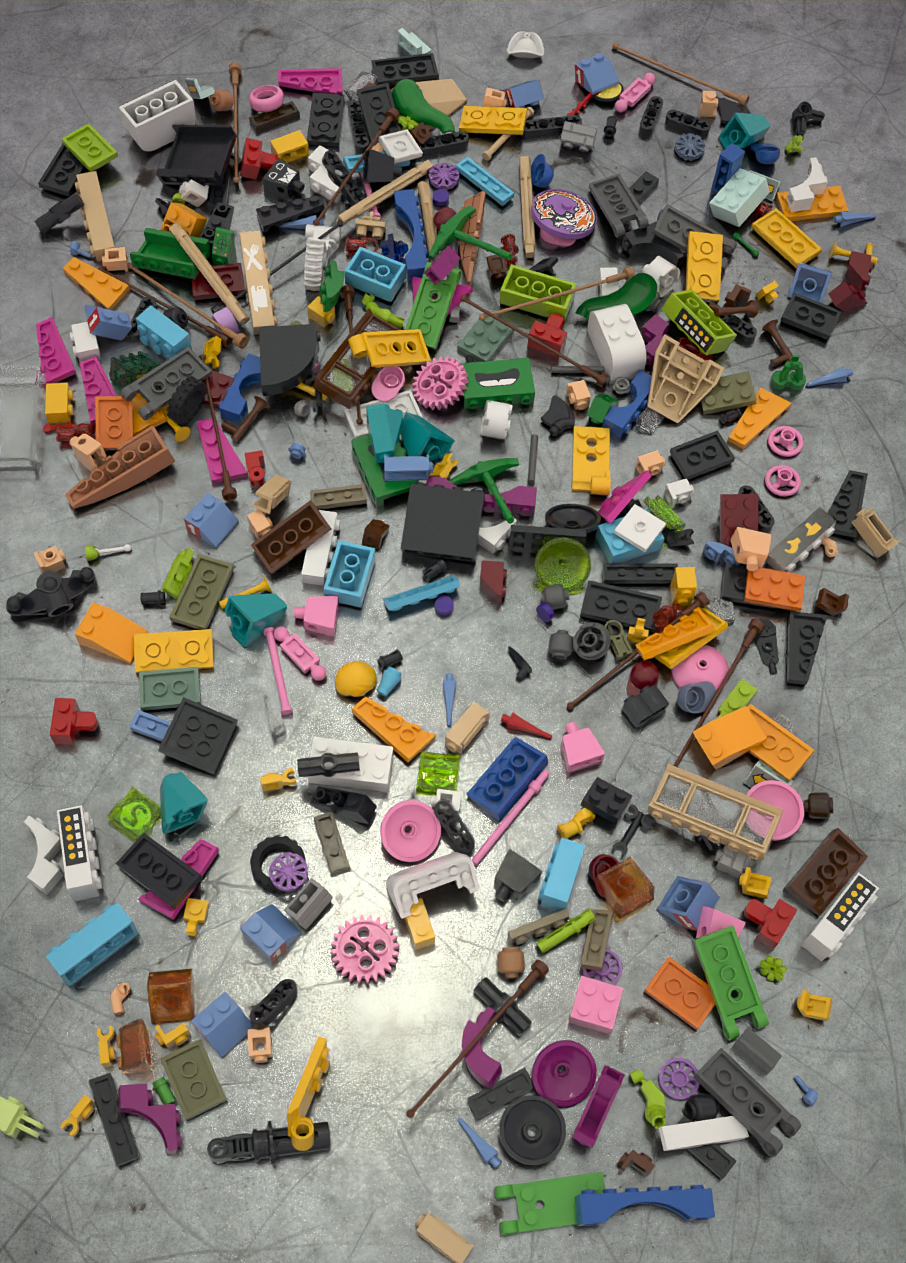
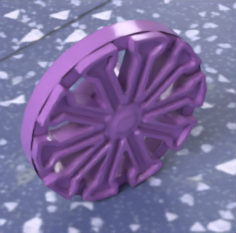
M438 163L429 170V181L438 189H450L459 182V171L452 164Z
M287 852L275 857L270 865V880L279 890L286 892L295 891L301 888L308 878L307 863L303 857L296 853ZM283 858H286V864L282 861ZM290 858H295L293 862L290 864ZM298 861L302 862V864L296 866ZM279 863L281 867L275 866V864ZM297 876L303 877L302 881L298 880ZM282 877L279 882L275 881L276 879ZM287 881V886L283 887V883ZM291 881H294L296 885L292 886Z
M606 949L603 970L587 972L586 969L582 968L583 975L590 978L597 974L595 980H599L601 976L602 982L607 983V976L611 980L608 984L615 985L622 974L621 960L616 953ZM610 957L615 958L613 961L609 962ZM614 965H618V969L611 967Z
M684 1058L668 1060L659 1072V1084L662 1091L674 1100H685L694 1095L700 1083L693 1076H688L690 1072H694V1074L698 1072L695 1065ZM675 1062H679V1069H677ZM685 1064L689 1065L686 1071L683 1070ZM668 1065L671 1066L673 1072L667 1069ZM663 1073H666L670 1077H663ZM688 1081H695L696 1084L692 1085ZM664 1082H672L667 1087L664 1085ZM675 1086L674 1094H672L669 1090ZM685 1086L691 1090L690 1093L687 1092ZM679 1089H681L683 1096L678 1095Z

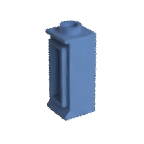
M384 455L385 481L429 480V473H433V463L429 462V455L427 457L401 456L391 458Z

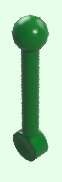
M739 233L733 234V239L739 240L753 253V256L757 257L759 255V251L754 250L740 238Z

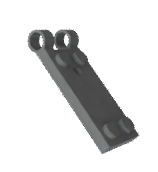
M620 173L589 183V189L612 226L616 237L625 235L623 223L636 219L639 229L649 226L646 214L639 206Z
M668 204L664 207L652 232L685 252L688 250V233L690 231L722 235ZM723 236L722 251L727 254L734 253L737 243L733 239ZM722 259L721 274L725 272L728 266V262Z
M188 346L132 384L124 387L120 395L126 402H129L139 393L148 402L138 411L139 416L146 421L156 411L169 403L172 399V394L176 391L177 386L181 385L183 380L193 376L203 381L212 374V370ZM161 387L162 390L158 391L155 388Z
M722 1048L693 1076L762 1144L764 1152L771 1157H775L783 1149L781 1140L770 1132L777 1122L780 1123L782 1131L789 1136H794L801 1128L800 1121L791 1115ZM753 1108H757L759 1114L755 1113Z

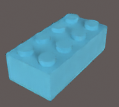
M117 902L115 905L112 904L103 910V914L99 917L90 919L79 932L75 931L70 934L67 941L63 944L54 946L46 957L69 987L138 935L139 932Z

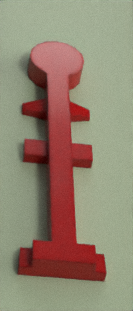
M589 93L582 100V102H578V106L575 109H572V112L567 113L566 116L575 115L576 113L580 114L581 112L579 110L582 107L586 108L587 105L585 104L592 98L593 95Z
M57 422L56 426L45 424L43 431L47 434L52 431L59 432L60 430L71 432L74 429L91 428V431H95V424L92 426L91 423L71 425V422H67V425H60Z

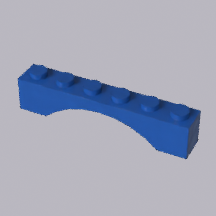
M414 189L394 191L396 215L408 225L414 238L410 251L405 256L407 281L412 280L413 277L422 278L426 263L430 261L426 260L428 258V249L424 248L426 239L425 234L422 235L423 222L419 221L421 219V211L417 209V206H419L418 196H415Z
M692 1185L690 1189L682 1190V1186L668 1187L669 1190L661 1191L660 1187H648L647 1191L639 1192L638 1188H626L625 1192L617 1193V1189H604L603 1193L595 1194L594 1190H582L581 1194L574 1197L577 1226L603 1224L618 1210L637 1204H653L667 1208L680 1215L686 1221L709 1220L715 1217L712 1188L704 1189V1185Z

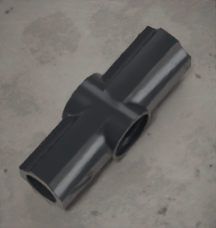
M75 192L64 201H60L51 207L47 213L37 218L34 222L44 234L55 225L64 222L72 213L79 210L85 204L82 198Z
M358 752L337 755L324 753L319 757L297 759L299 778L318 775L332 777L336 773L360 771ZM327 762L333 763V766L329 768L323 765Z
M487 977L482 979L473 989L490 1008L495 1010L496 1014L511 998L506 992L502 993ZM515 1001L498 1018L500 1021L503 1020L518 1036L522 1035L532 1024V1021L517 1007Z

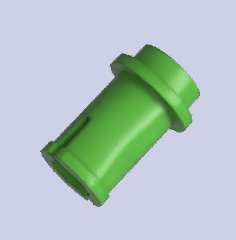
M161 1077L152 1083L154 1086L152 1089L157 1092L163 1105L173 1104L177 1099L168 1085L169 1080Z

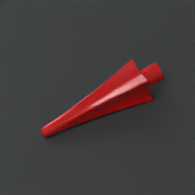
M513 712L511 716L502 715L500 721L507 723V729L552 739L551 734L535 727Z

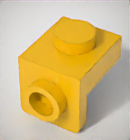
M746 867L745 873H741L739 885H742L743 894L764 899L768 898L772 877L751 873V867Z
M803 990L802 996L798 997L797 1008L803 1017L829 1021L833 1000L829 997L812 995L808 990Z
M182 1023L167 1034H164L159 1024L155 1026L158 1031L155 1037L161 1046L165 1044L168 1049L174 1045L179 1046L188 1040V1036L191 1035L185 1023Z

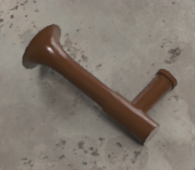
M754 300L748 301L747 305L743 307L722 308L714 304L708 305L714 311L715 316L747 313L748 317L754 318L758 314V304Z
M777 319L766 323L762 328V331L771 333L783 354L770 360L773 367L782 362L791 361L792 356L791 351L777 331Z
M254 397L256 401L254 408L238 428L227 423V421L222 422L221 428L234 433L231 436L233 441H239L250 423L262 409L270 408L269 404L261 397Z

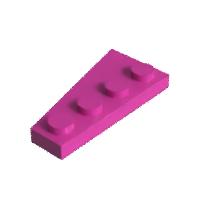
M342 68L278 70V83L281 87L318 93L343 94Z
M50 317L37 323V339L40 349L39 357L41 359L40 369L43 378L42 385L46 388V384L59 382L77 372L54 319Z
M96 356L80 362L91 426L96 424L95 396H117Z
M213 419L197 421L212 484L223 482V469ZM218 425L226 470L229 471L230 480L248 477V472Z
M200 839L181 858L184 863L203 876L218 854L219 849L211 843ZM150 891L145 895L143 894L138 900L174 920L192 891L175 910Z

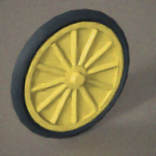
M619 82L615 86L600 91L599 95L594 94L593 97L601 102H612L619 99L620 95L624 92V87Z

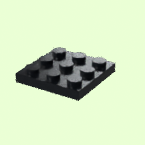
M183 697L158 752L214 774L238 720Z

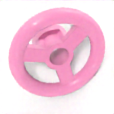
M776 427L768 436L770 448L780 456H794L803 448L804 441L802 435L792 427ZM781 432L780 437H774L775 434ZM795 436L798 440V446L796 449L792 447V442L794 441ZM774 443H780L785 446L787 451L778 449Z
M777 465L767 471L765 484L775 495L786 497L795 494L799 490L801 479L793 468L786 465ZM777 471V482L772 485L770 481L771 475ZM788 485L794 487L789 491L778 490L780 486Z

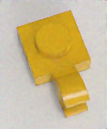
M218 336L206 341L204 346L205 364L209 365L212 363L213 370L219 367L217 355L221 351L222 339Z
M445 454L442 462L435 465L433 473H430L429 476L447 478L451 469L458 464V460L450 461L453 454Z
M637 618L636 627H629L627 634L628 642L638 644L648 637L649 630L644 629L645 619Z
M286 769L282 775L280 773H267L260 777L263 791L283 788V785H295L296 778H288L289 775L295 774L294 769Z
M187 899L183 917L184 921H188L186 927L187 936L196 937L198 923H205L209 907L208 901Z
M109 1026V1033L105 1036L102 1035V1029L97 1028L100 1064L104 1068L113 1067L112 1060L116 1059L115 1048L110 1044V1040L115 1035L112 1026Z
M84 1095L70 1112L69 1118L63 1121L61 1128L65 1130L68 1125H73L70 1135L72 1137L76 1136L79 1132V1121L87 1119L92 1114L95 1103Z

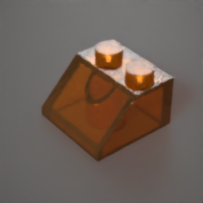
M631 857L596 876L608 905L619 919L654 900L655 886Z
M192 969L149 972L147 993L151 1023L194 1019L195 991Z
M137 1019L120 1027V1035H116L117 1048H121V1057H118L119 1070H122L126 1076L152 1072L149 1028L143 1019Z

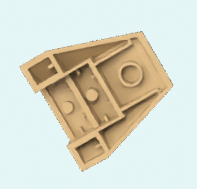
M453 79L416 82L422 90L426 101L432 107L448 116L467 102V98ZM425 125L428 130H432L435 128L429 125Z
M664 334L655 352L647 407L673 422L679 423L718 383L725 368L711 360L701 359L680 347L678 341Z

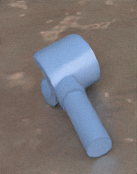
M72 241L70 243V253L72 255L81 254L90 259L92 258L91 254L79 249L80 244L78 242Z
M799 1075L795 1076L794 1079L803 1091L806 1092L803 1100L808 1105L813 1106L817 1101L818 1093L814 1089L809 1088Z

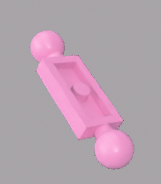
M646 73L643 76V80L637 78L620 95L619 100L616 101V111L622 113L626 111L627 105L633 107L651 90V85L655 83V75L653 73Z
M283 626L277 627L274 630L275 639L282 642L280 648L305 674L311 670L312 678L317 681L323 680L326 677V669L321 665H317L320 663V659L295 633L289 637L288 629Z

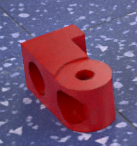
M263 451L244 453L250 484L255 488H260L266 483L265 472L260 466L265 464Z

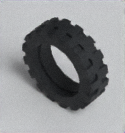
M193 376L183 380L171 396L172 399L169 401V407H167V416L180 425H185L188 421L190 422L193 416L198 413L197 411L201 408L202 402H204L205 389L207 388L205 383Z
M274 835L272 838L269 836L265 838V841H260L256 849H253L252 857L250 858L251 871L254 879L262 888L265 887L268 891L272 892L273 890L283 892L272 884L270 877L266 876L262 871L261 861L264 855L270 850L282 848L300 855L306 861L305 854L296 840H291L285 835L284 837ZM298 861L296 866L302 864V862ZM287 881L283 883V887L287 886ZM291 881L292 886L296 885L294 881Z

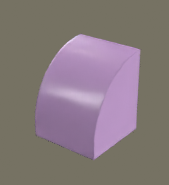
M228 307L212 314L213 320L223 327L226 326L235 333L240 331ZM215 326L219 332L223 333L220 328Z

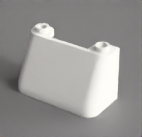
M458 852L449 853L393 873L386 881L388 894L401 919L411 916V906L419 903L416 895L418 893L454 880L458 889L464 886L469 890L470 894L480 890L471 858L466 854Z

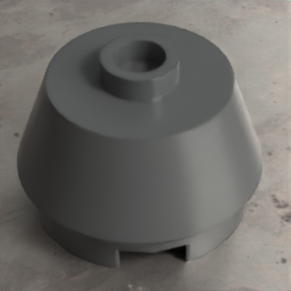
M599 623L581 625L575 637H573L576 653L586 660H595L603 657L610 647L611 638L608 630Z

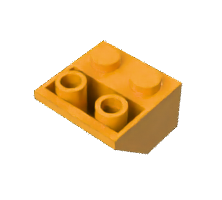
M171 202L160 230L171 232L169 228L174 223H177L189 236L200 237L208 219L182 203Z

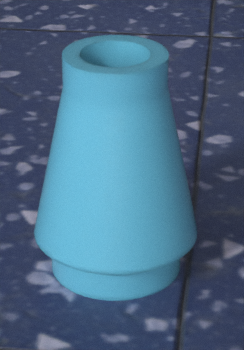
M388 667L383 672L377 692L387 697L389 692L401 680L402 674L398 670Z

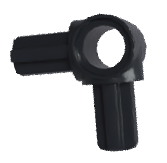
M805 101L801 102L792 112V118L797 122L796 132L798 135L806 133V122L809 119L823 121L825 113L813 110L811 104Z

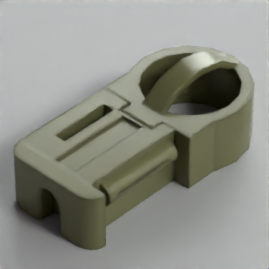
M616 620L608 621L604 627L606 629L608 627L611 638L610 645L616 656L615 659L620 660L629 657L632 653V648L623 631L622 624ZM611 625L618 627L620 633L615 636Z

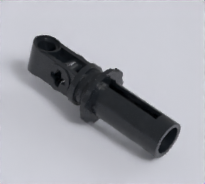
M268 1121L267 1128L258 1131L256 1128L252 1129L251 1134H235L212 1139L207 1146L208 1156L213 1162L217 1163L254 1158L255 1162H257L261 1158H269L271 1165H275V1157L278 1158V1156L331 1149L328 1121L312 1123L314 1135H317L318 1139H314L313 1146L306 1151L295 1149L292 1142L274 1144L273 1141L290 1139L291 1137L288 1136V1127L272 1128L271 1121ZM306 1133L299 1134V1136L307 1135ZM239 1143H241V1146H242V1151H241V1152H240V1149H239ZM215 1145H222L224 1147V1152L219 1156H215L211 1152Z

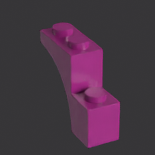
M448 246L432 259V264L423 273L434 285H437L455 267L454 265L461 258L453 248Z
M657 314L643 325L641 332L643 340L648 343L645 346L646 364L651 367L654 365L656 349L663 335H667L669 323Z
M607 1065L604 1066L572 1137L580 1144L593 1148L625 1076V1074Z
M147 1083L120 1085L118 1089L119 1113H132L148 1120L160 1133L165 1145L166 1155L175 1154L178 1150L177 1147H181V1134L177 1133L176 1124H180V1112L176 1110L175 1104L148 1106V1104L152 1103V1091L148 1090Z

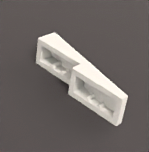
M734 1116L659 1128L664 1151L733 1142L749 1137L747 1129Z

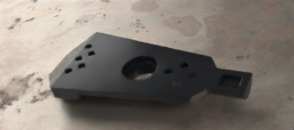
M768 618L758 619L764 623L765 628L761 634H756L754 640L762 661L768 666L770 674L777 673L776 664L779 662L776 626ZM766 643L770 644V645L772 646V648H770V649L766 648V647H765V644H766Z

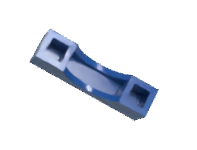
M248 353L247 357L242 360L238 373H235L231 387L227 388L225 399L221 400L218 409L222 419L237 424L243 422L248 412L247 401L241 395L247 387L253 384H261L260 357Z
M642 370L637 373L631 381L629 393L634 398V402L624 407L613 406L605 416L602 428H610V433L619 438L624 433L627 434L632 426L631 423L637 421L642 408L646 409L651 375Z

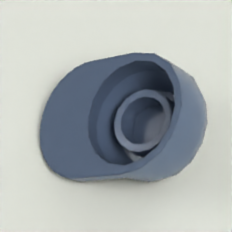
M710 682L684 685L678 692V705L688 713L705 712L716 693V689Z

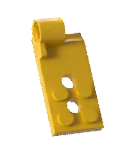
M421 329L363 332L348 340L353 357L363 358L368 355L372 367L421 365L431 361Z
M574 426L572 491L590 492L594 495L610 494V428ZM594 442L596 446L590 447L587 443ZM593 457L595 461L590 462L586 458Z
M319 1036L287 1111L288 1136L291 1137L293 1147L299 1151H306L314 1144L313 1119L305 1116L315 1092H319L321 1088V1076L323 1073H327L330 1060H327L330 1051L327 1048V1039ZM301 1133L307 1134L306 1136H299Z

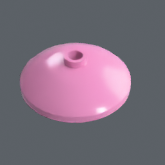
M704 645L672 668L671 673L674 682L680 689L687 684L710 682L717 691L729 671V666L725 657L718 650Z
M775 780L763 781L753 786L746 794L783 809L782 819L772 840H783L790 837L802 824L804 817L803 802L799 794L791 786ZM751 809L745 823L754 834L765 839L774 818L765 814L764 816L759 815L757 811Z
M416 800L402 801L392 806L385 814L380 827L381 841L388 853L396 859L405 862L419 861L429 856L437 847L441 836V824L434 810L427 804ZM409 825L411 829L406 833L404 829Z

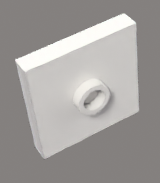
M408 129L379 136V143L387 155L394 157V164L422 157L423 152Z
M634 504L616 527L614 534L641 551L646 552L665 528L666 523Z

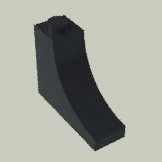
M658 221L649 224L646 228H637L625 233L622 246L630 256L638 254L661 256L677 268L682 267L684 255L680 249L652 233Z

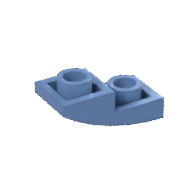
M713 541L706 542L703 553L710 560L718 563L723 559L726 564L741 565V563L735 560L733 548Z

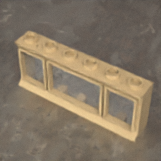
M671 764L667 765L666 771L649 804V814L653 818L669 821L674 827L686 828L696 836H705L713 843L727 845L730 850L744 852L748 857L755 860H764L783 813V809Z

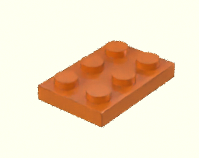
M95 396L96 441L102 444L104 450H118L117 448L121 444L133 438L132 400L126 402L122 396Z
M760 567L756 571L747 570L744 602L800 612L803 603L805 575Z
M669 956L644 990L645 993L696 1030H698L715 1005L709 985Z

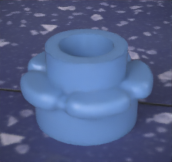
M293 443L288 448L293 458L300 459L306 454V448L299 443Z

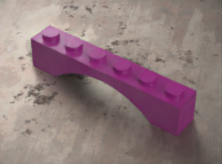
M429 476V480L426 483L427 486L433 487L434 485H443L449 489L457 487L446 478ZM517 486L512 490L500 493L512 514L534 516L537 487ZM485 494L483 511L501 512L493 495Z

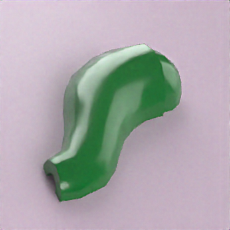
M402 79L397 82L392 92V98L395 108L401 116H409L411 120H415L418 124L423 122L424 125L438 128L442 134L455 132V126L451 118L432 107L426 101L422 90L415 81Z
M638 273L630 280H627L615 292L585 300L575 313L588 319L591 311L627 304L632 315H635L646 309L657 296V283L649 274Z

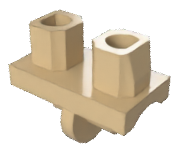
M370 211V216L364 215L363 219H355L358 238H366L367 231H373L372 238L381 240L383 233H386V223L381 222L380 217L374 216V211Z

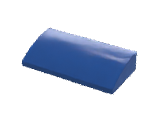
M515 736L466 795L489 815L501 821L527 790L530 782L535 780L547 766V755Z

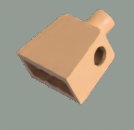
M87 434L71 438L70 445L76 458L89 471H92L95 467L99 468L105 463L104 459L107 456L102 444Z
M737 527L731 537L735 560L738 563L747 564V570L756 571L758 567H762L768 557L771 534Z

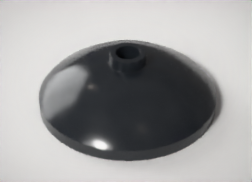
M561 504L550 508L546 512L545 522L550 528L586 530V534L599 527L601 516L595 509L585 505Z
M528 1095L514 1100L505 1109L500 1120L499 1134L504 1149L512 1158L523 1164L540 1165L552 1160L560 1152L566 1138V1124L561 1111L553 1102L541 1096ZM534 1129L536 1134L529 1136L527 1131Z

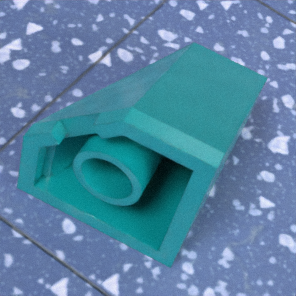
M735 112L718 138L725 149L731 143L739 148H744L761 140L771 126L764 115Z
M387 404L367 406V430L375 462L384 463V455L390 458L395 457L403 426V412L399 409H390V406Z
M406 412L403 417L401 437L408 456L427 457L429 455V462L437 458L442 459L449 452L455 442L453 438L419 415Z
M276 593L232 595L228 598L225 613L227 617L231 618L233 626L230 629L232 635L245 648L263 635L264 629L273 627L281 621L288 606Z
M182 772L166 775L160 786L163 834L200 821L208 802L206 796Z

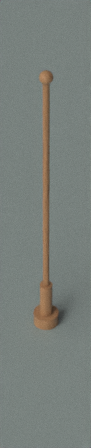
M614 43L612 45L613 49L622 50L633 56L641 58L666 70H669L692 81H695L718 92H721L724 96L731 98L735 101H738V104H741L745 107L749 101L750 95H747L745 93L739 95L727 89L722 90L718 87H715L711 84L703 82L685 73L677 71L659 62L651 60L633 51L625 49L619 46L617 43Z
M233 62L229 65V74L232 76V87L234 88V132L237 135L238 76L241 75V65ZM237 138L234 144V183H238L240 181L238 177Z
M131 262L127 264L128 269H133L220 328L224 334L234 340V345L238 348L243 349L247 346L249 338L243 333L237 334L228 327H223L151 277L133 267Z
M627 267L623 269L622 273L606 277L605 280L495 311L492 314L498 315L604 283L610 284L623 279L627 281L635 275L632 267ZM480 314L479 320L484 321L485 318H488L490 316L487 314Z

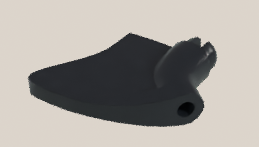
M718 99V108L722 115L721 123L728 124L735 112L751 114L749 109L741 104Z
M554 395L551 399L550 407L541 417V421L550 426V434L553 432V436H556L566 428H574L575 415L565 401Z

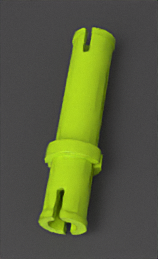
M588 908L575 918L571 917L563 926L536 943L544 954L574 933L581 932L582 928L595 921L596 918Z

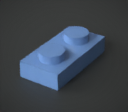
M138 710L129 728L132 731L162 741L171 722Z

